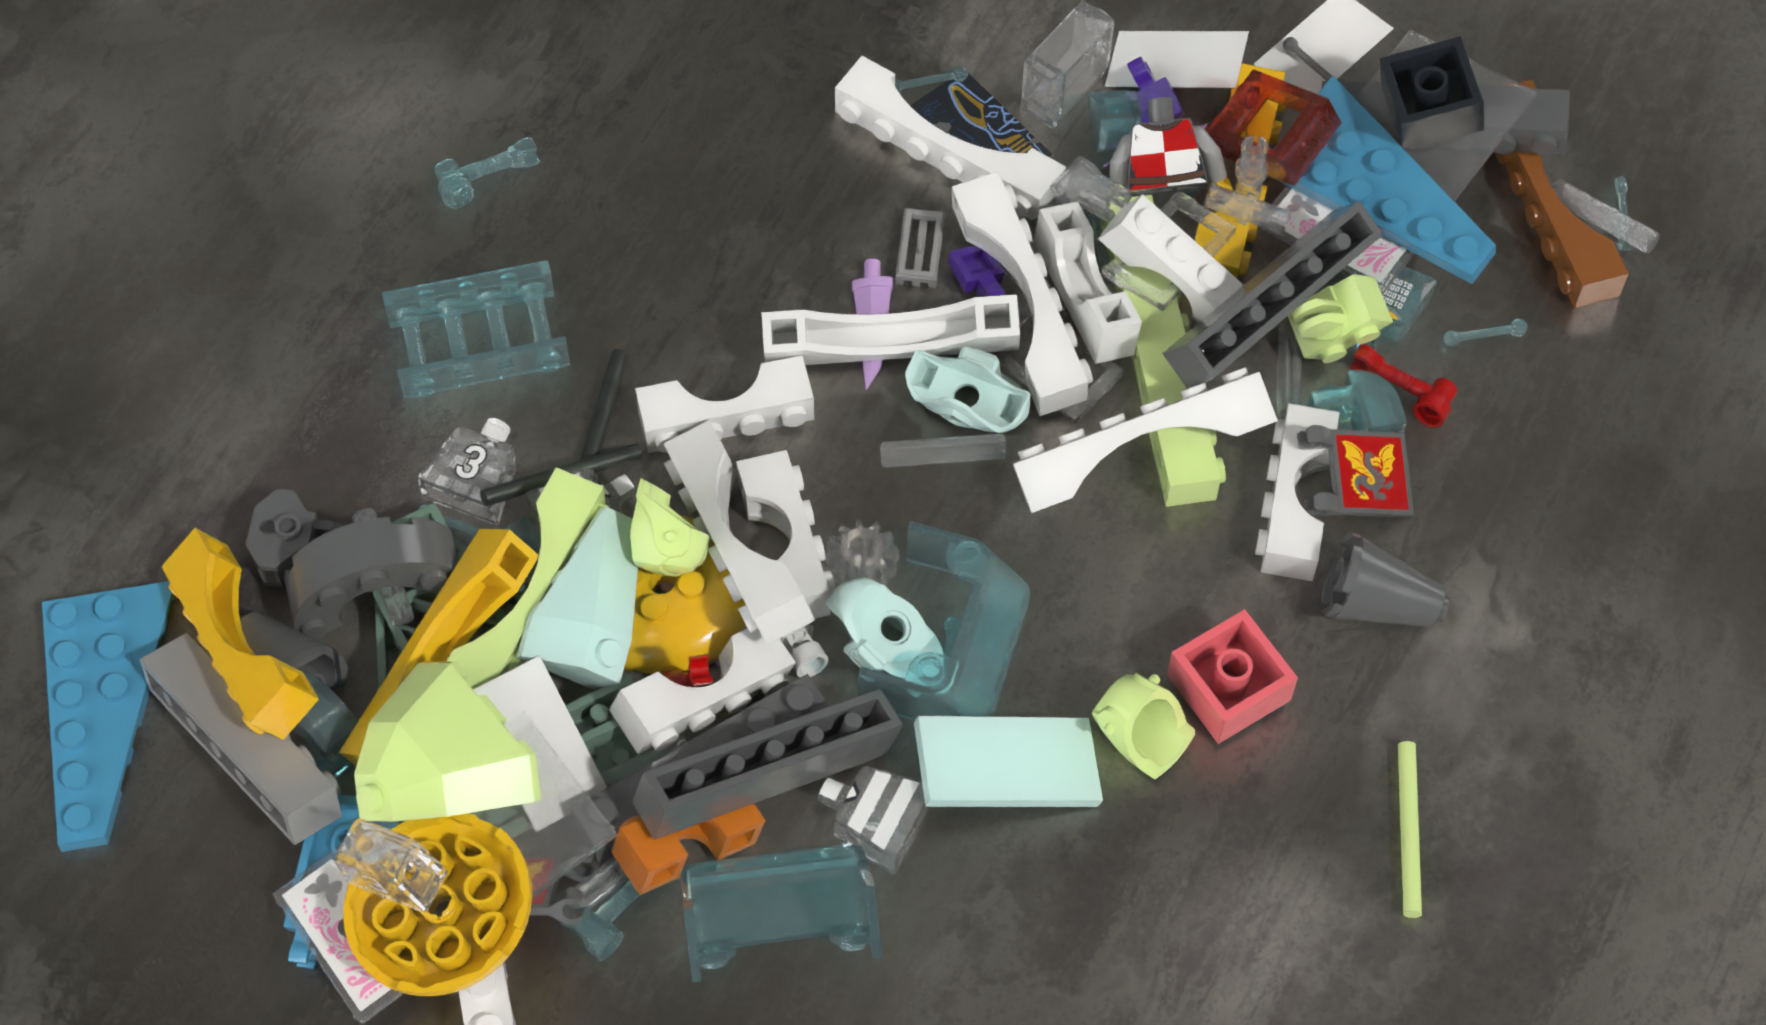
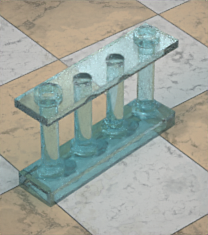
M548 260L382 292L390 329L396 327L403 328L410 367L397 369L404 398H422L430 396L434 392L539 371L545 373L553 372L560 367L570 365L566 338L563 336L552 339L543 301L544 298L555 296ZM526 302L535 342L510 347L502 307ZM485 310L494 350L469 355L461 315ZM443 318L452 359L427 363L419 323Z

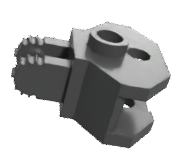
M276 489L255 505L245 545L252 556V563L265 586L283 588L285 587V570H291L294 566L292 557L314 539L346 524L318 520L316 512L306 511L294 490Z

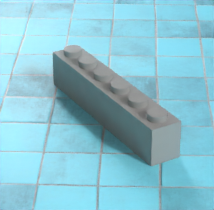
M188 633L181 635L140 659L147 686L151 693L294 845L342 817L338 796L342 792L334 776L329 771L322 773L316 767L315 761L304 745L297 747L291 741L289 734L282 740L267 732L261 735L251 730L242 720L244 713L239 704L228 695L226 691L228 685L225 679L213 668L211 664L213 658L209 651L202 645L199 646Z

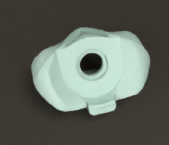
M963 347L958 358L938 357L928 352L917 350L905 371L907 386L914 400L920 402L932 412L940 414L954 425L975 428L986 432L1004 433L1020 425L1029 414L1030 392L1022 389L1016 382L1001 373L1000 362L995 355L977 348ZM965 386L975 388L979 393V400L972 407L967 406L954 398L958 389Z
M866 577L841 583L826 600V606L841 619L851 637V640L844 646V652L865 674L875 677L886 671L906 682L918 693L938 679L944 661L941 644L934 632L925 624L916 608L908 601L893 594L886 586ZM884 618L891 626L903 632L900 640L890 641L884 637L881 631V623Z

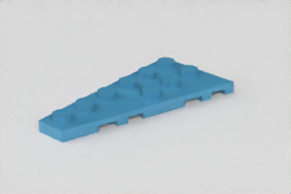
M1333 75L1262 163L1263 173L1332 210L1360 200L1383 234V237L1470 284L1474 283L1496 254V244Z
M169 581L42 602L57 843L62 852L109 843L122 796L120 789L127 765H130L134 752L132 745L137 727H141L150 694L140 659L160 648L161 640L165 638L169 625L167 619L171 604L176 600V596L168 588Z

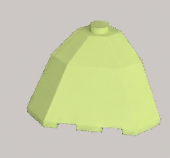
M457 661L418 663L369 722L354 773L360 821L394 822L447 817L541 800L536 753L525 740L516 741L504 726L507 719L485 694L480 696L476 694L465 681L468 676L467 672Z

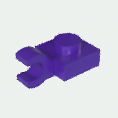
M1141 56L1127 63L1130 73L1140 88L1138 92L1130 95L1142 123L1149 122L1147 100L1153 98L1171 97L1174 119H1179L1185 115L1166 77L1156 81L1148 63L1144 62Z
M975 245L950 252L948 264L965 293L976 290L978 297L1005 295L999 284L1003 281L1004 270L995 258Z

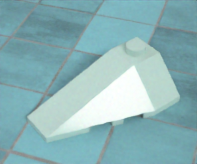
M606 506L599 509L575 545V552L563 570H559L551 581L553 585L543 600L536 603L529 613L517 658L528 662L540 656L548 671L590 689L620 684L632 641L638 566L633 562L630 530L632 518Z

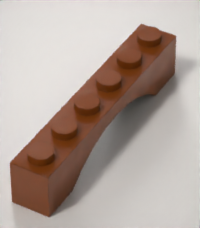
M1532 79L1503 86L1505 88L1537 89ZM1520 151L1508 154L1495 152L1499 163H1504L1510 174L1509 179L1513 193L1516 196L1520 195L1525 205V215L1529 226L1536 228L1541 238V248L1545 259L1552 261L1557 271V281L1561 292L1565 295L1568 294L1574 308L1620 296L1629 273L1613 240L1591 229L1575 217L1560 201L1548 181L1541 155Z

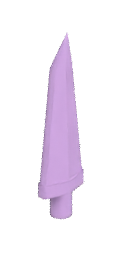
M878 259L865 260L864 278L852 281L856 315L889 313L893 278L881 276V262ZM882 360L862 361L866 390L881 370Z

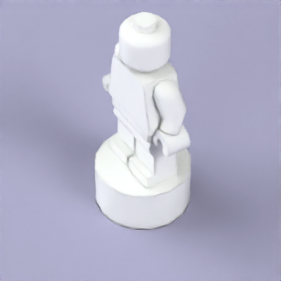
M809 624L780 638L796 662L793 669L798 677H802L807 673L810 677L815 676L828 663V656L820 644L813 641L809 636L812 635L814 629Z

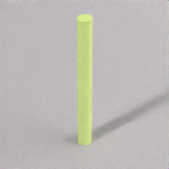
M1403 741L1398 743L1403 915L1408 918H1417L1422 916L1416 744L1411 741Z

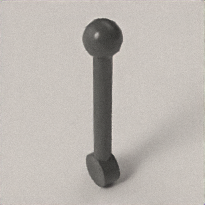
M1288 37L1283 41L1285 51L1295 53L1324 80L1328 81L1332 77L1329 72L1298 46V41L1295 38ZM1337 79L1339 82H1346L1344 79Z

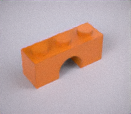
M751 804L653 840L640 815H636L626 820L619 827V832L611 852L640 896L680 877L688 857V853L680 840L695 839L704 843L718 861L754 845L766 820L756 805Z

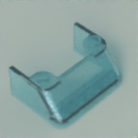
M910 521L907 533L906 561L945 571L960 580L973 583L950 657L934 652L922 653L911 661L905 678L861 667L858 674V696L881 689L898 716L914 721L918 716L994 717L1029 607L1030 588L1020 575L980 540Z
M843 844L690 864L682 869L680 878L692 982L701 981L700 967L716 969L727 965L728 959L736 955V947L829 936L830 942L839 945L840 949L844 951L861 950L867 947V943H869L872 958H882L875 884L865 850L859 845Z

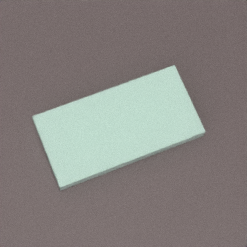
M918 716L914 722L925 807H1098L1103 801L1089 718Z

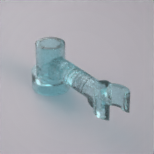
M526 137L520 139L515 145L510 146L506 152L460 168L453 159L439 162L434 168V173L440 183L438 191L444 204L450 208H459L467 205L475 195L470 181L484 177V175L487 176L488 174L495 173V171L498 172L510 167L529 168L537 165L540 160L536 153L538 148L533 138Z
M630 880L595 913L588 906L582 907L584 909L582 921L574 925L568 924V927L585 942L584 949L598 962L608 958L618 948L624 938V933L612 922L623 910L633 903V900H636V897H639Z

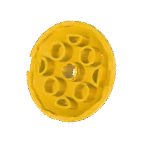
M682 516L684 519H686L688 522H690L693 526H695V524H694V522H693V519H695V518L687 517V516ZM710 540L709 548L715 545L713 540ZM709 551L700 566L696 567L693 572L681 574L680 576L657 574L638 567L632 641L624 667L625 671L633 674L634 671L650 674L659 672L661 674L662 671L680 669L682 673L689 672V656L709 654L708 665L719 659V655L730 637L745 630L746 624L738 609L746 604L743 599L734 602L723 581V578L730 575L728 569L719 573ZM663 582H669L674 585L673 589L668 593H655L658 589L657 586Z
M465 813L447 817L407 820L391 829L397 833L390 834L417 843L426 851L384 835L383 839L431 856L438 863L376 841L369 848L372 853L363 863L357 875L352 874L347 887L343 906L346 938L352 953L361 966L374 979L388 988L415 996H439L458 992L477 984L491 975L507 960L518 945L527 926L532 905V882L529 868L522 852L504 830L479 819L474 814ZM359 874L377 880L390 894H384L371 888L366 883L372 885L371 882H375L370 879H364ZM450 901L446 910L442 912V916L434 914L439 904Z

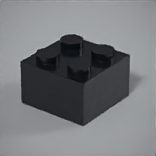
M1461 36L1379 58L1381 87L1401 147L1405 151L1484 130V101Z

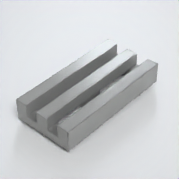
M905 208L895 284L903 285L905 280L912 281V286L920 287V282L928 283V288H936L945 212ZM912 219L920 220L915 261L913 270L906 269ZM928 221H936L930 270L922 271Z

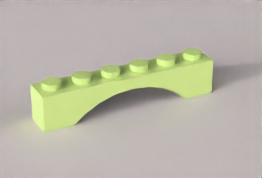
M557 467L555 468L536 502L541 528V547L537 567L527 590L514 609L494 628L474 641L452 650L446 661H457L468 674L465 681L472 689L527 662L516 656L528 615L535 604L543 600L553 585L551 581L559 570H563L575 552V545L599 509L604 506L609 508L606 505L603 486Z

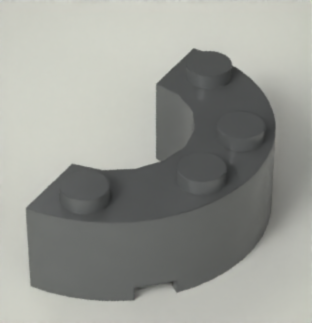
M382 517L345 525L314 539L292 557L294 566L291 570H285L284 574L294 628L316 640L321 639L329 631L343 626L341 609L348 601L362 593L377 591L391 586L413 587L421 592L442 588L459 562L451 529L439 522L425 518L411 517L409 519L410 524H391L390 517Z

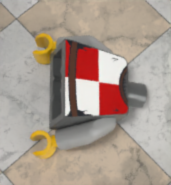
M1171 97L1147 100L1149 122L1132 125V133L1121 138L1110 160V192L1107 200L1142 194L1148 195L1207 188L1210 200L1216 203L1214 192L1221 187L1227 188L1229 197H1231L1234 191L1230 180L1226 177L1227 172L1221 149L1207 131L1202 127L1193 126L1191 118L1174 119Z

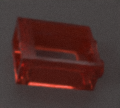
M1253 69L1244 82L1237 87L1234 95L1222 111L1213 119L1206 131L1221 149L1223 157L1295 186L1342 122L1329 98ZM1267 100L1301 113L1275 149L1241 136Z

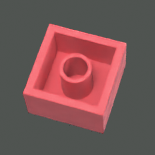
M1245 609L1171 652L1167 670V677L1218 744L1291 701L1298 679Z

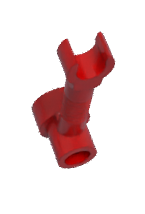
M1360 344L1353 355L1355 359L1349 366L1351 370L1359 375H1368L1372 378L1379 377L1403 390L1405 389V391H1409V393L1418 397L1417 402L1412 408L1414 417L1427 427H1441L1451 411L1450 404L1458 392L1456 385L1446 378H1437L1430 385L1385 362V358L1379 355L1371 346Z
M709 654L689 656V672L682 673L680 669L662 671L661 673L670 681L686 687H705L713 683V676H710L708 668Z

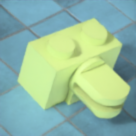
M1352 274L1337 284L1327 286L1310 296L1288 315L1303 357L1322 360L1323 363H1330L1343 358L1347 354V348L1356 343L1364 344L1376 339L1381 334L1379 330L1393 323L1375 277Z

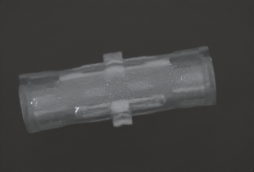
M1249 136L1243 140L1241 144V157L1236 162L1235 175L1238 181L1235 191L1237 197L1245 202L1247 192L1250 193L1249 203L1257 201L1262 194V183L1267 178L1268 163L1266 155L1268 153V143L1260 136L1258 137L1257 146H1253L1254 136Z
M1211 183L1208 190L1210 192L1206 195L1203 208H1209L1237 218V223L1245 226L1249 222L1277 232L1279 235L1283 234L1286 228L1284 224L1288 223L1291 214L1290 209H1284L1256 199V194L1251 192L1244 195L1216 185V183Z

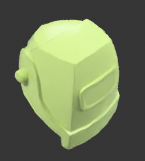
M641 478L635 496L637 502L630 530L634 564L649 572L668 576H680L681 574L693 572L696 567L703 563L707 556L710 542L709 536L669 507L671 495Z
M1137 672L1134 675L1126 674L1108 688L1093 709L1092 716L1106 737L1129 762L1153 779H1157L1180 758L1194 738L1195 729L1186 722L1184 712L1176 697L1169 690L1158 685L1161 681L1158 675L1152 674L1147 679Z

